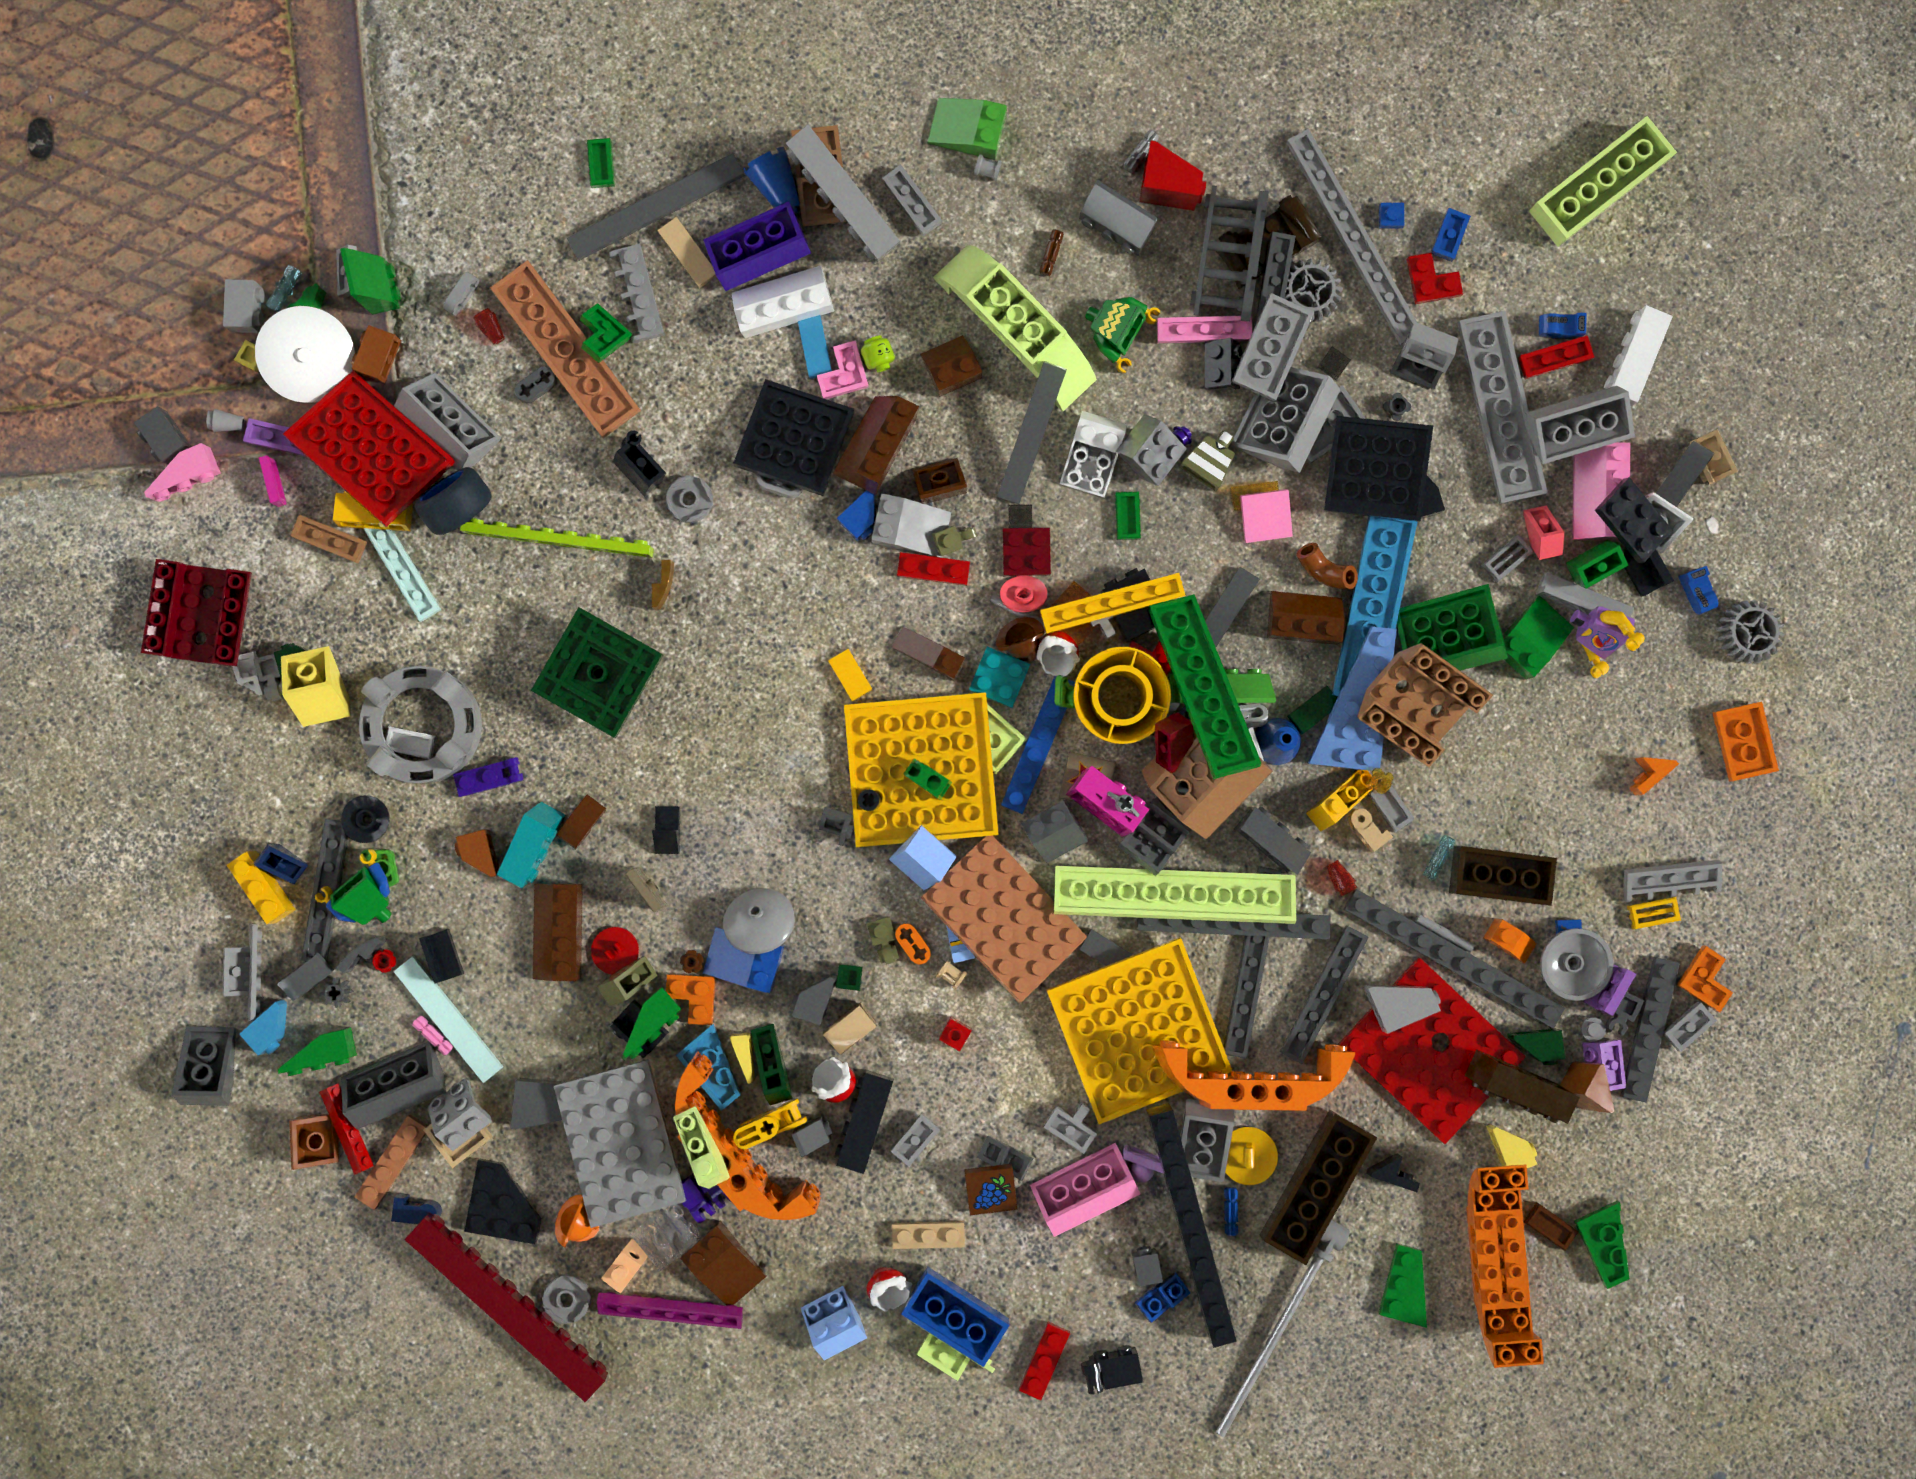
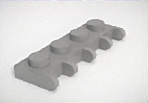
M640 243L610 251V258L619 257L622 270L614 272L615 278L625 277L628 292L620 295L621 300L630 299L634 311L633 315L626 317L627 323L637 322L639 335L631 337L632 342L638 343L664 336V329Z
M1720 860L1626 869L1624 870V901L1631 902L1632 895L1644 893L1646 900H1652L1653 892L1668 891L1671 898L1676 897L1677 890L1691 888L1693 895H1699L1700 887L1713 886L1715 893L1721 892L1723 863Z

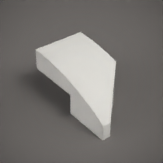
M256 651L239 655L237 667L232 666L237 683L249 688L257 695H263L264 685L258 680L253 660L258 658Z

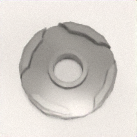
M686 475L677 478L670 484L665 501L668 510L676 519L685 523H694L701 521L709 514L713 506V495L710 487L704 480ZM688 493H693L696 496V500L692 505H685L683 502L684 496Z
M563 1274L555 1277L548 1283L543 1292L544 1311L553 1321L559 1324L577 1322L587 1313L591 1305L589 1286L582 1278L573 1274ZM561 1294H570L573 1298V1303L571 1305L563 1304L560 1299Z

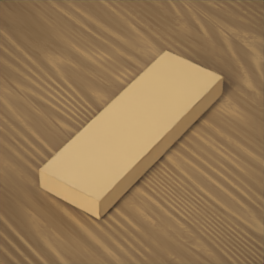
M677 217L657 230L699 289L716 277L713 266Z

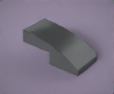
M384 936L376 937L361 944L349 953L336 968L342 973L352 972L362 957L366 960L372 959L374 954L381 949L387 938Z
M317 952L302 962L297 969L280 979L277 985L294 1001L321 982L334 969Z
M990 1136L986 1137L977 1158L991 1166L1012 1164L1014 1177L1019 1180L1024 1179L1034 1159Z

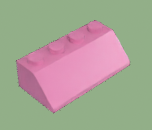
M1616 442L1574 455L1572 540H1609L1620 542L1596 513L1595 509L1624 478L1630 477V443Z
M1116 1143L1030 1185L1043 1217L1054 1237L1140 1195L1139 1189Z

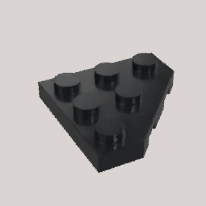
M478 1159L464 1232L536 1244L542 1218L537 1211H534L523 1190L509 1174L506 1165L503 1162Z

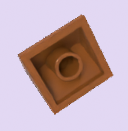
M1572 1062L1560 1085L1580 1097L1577 1106L1583 1110L1606 1113L1615 1112L1605 1065L1601 1063Z
M329 1114L303 1115L289 1120L291 1170L339 1162L338 1135Z

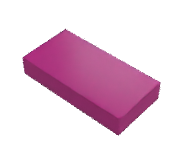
M267 455L259 457L270 503L277 507L286 505L287 502L276 460Z

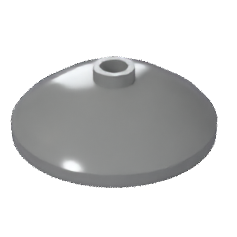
M767 888L753 889L739 895L730 903L723 918V929L728 941L736 949L749 954H762L778 948L788 939L795 924V914L790 901L780 892Z
M1572 928L1559 932L1548 941L1541 955L1540 970L1544 982L1555 994L1568 1000H1585L1600 993L1608 984L1613 972V956L1608 944L1599 935L1586 929ZM1574 958V964L1569 966L1568 960Z

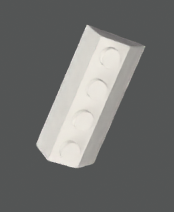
M822 266L732 292L735 315L740 332L745 338L798 323V321L834 312Z

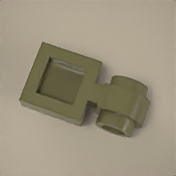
M890 916L867 923L873 946L882 945L881 949L877 950L880 963L888 965L896 962L895 960L899 959L896 945L891 946L889 944V941L896 940Z

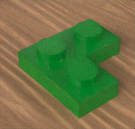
M598 303L581 315L580 321L594 333L582 343L581 348L598 363L631 339L632 333Z

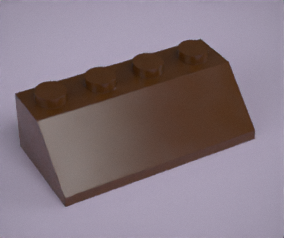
M875 396L833 475L876 495L917 419L919 406L899 396Z
M534 884L533 979L545 981H578L581 979L583 884Z

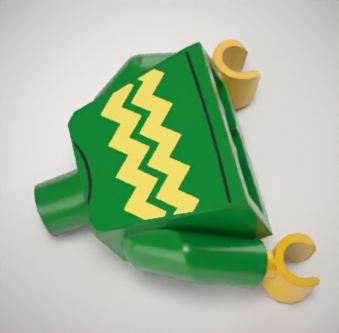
M1133 297L1115 300L1108 299L1103 303L1100 310L1091 306L1085 315L1086 320L1092 322L1093 339L1100 352L1112 363H1117L1116 368L1120 373H1126L1121 368L1122 362L1132 366L1130 359H1122L1120 355L1125 356L1144 321L1151 325L1157 322L1156 319L1150 316V313L1156 316L1160 314L1158 308L1148 309L1146 304Z

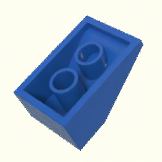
M715 927L703 973L770 994L773 991L785 945L762 954L745 953L731 945L723 928Z

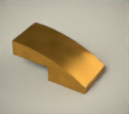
M661 560V583H652V608L655 610L662 608L671 589L674 574V562L672 560Z

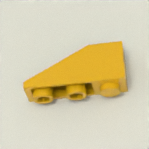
M1358 769L1318 801L1306 814L1321 832L1336 824L1373 790L1378 783L1368 770Z

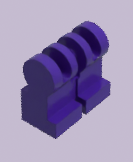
M693 1173L681 1181L686 1201L682 1204L699 1224L706 1220L701 1208H704L712 1216L716 1213L712 1201L720 1209L726 1206L720 1195H725V1193L718 1185L709 1189L699 1186ZM708 1192L712 1197V1201L709 1200L704 1194Z

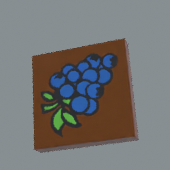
M1012 1164L964 1169L970 1216L1018 1210Z

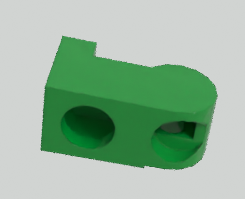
M916 759L912 760L904 772L906 777L939 800L943 798L952 784L950 780Z

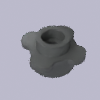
M1394 393L1392 399L1383 404V410L1388 411L1394 421H1399L1405 412L1411 410V404L1401 393Z

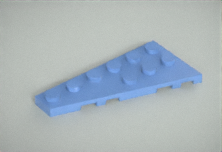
M1370 627L1356 662L1348 674L1349 677L1340 691L1327 719V724L1316 743L1314 752L1307 762L1308 764L1380 772L1384 736L1359 720L1358 714L1366 689L1393 659L1397 629Z

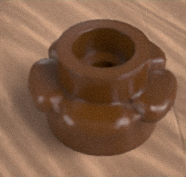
M688 950L686 954L681 956L680 964L686 973H697L702 969L704 959L700 953H697L695 950Z

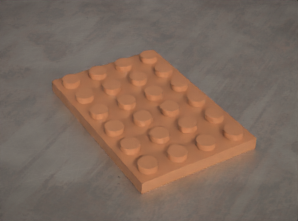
M993 835L985 836L944 875L939 883L934 884L921 897L1018 1003H1021L1087 938L1067 915L1054 914L1053 899Z

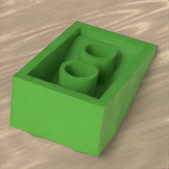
M938 98L927 144L976 156L981 154L984 158L995 160L1006 119L1007 105L979 99Z

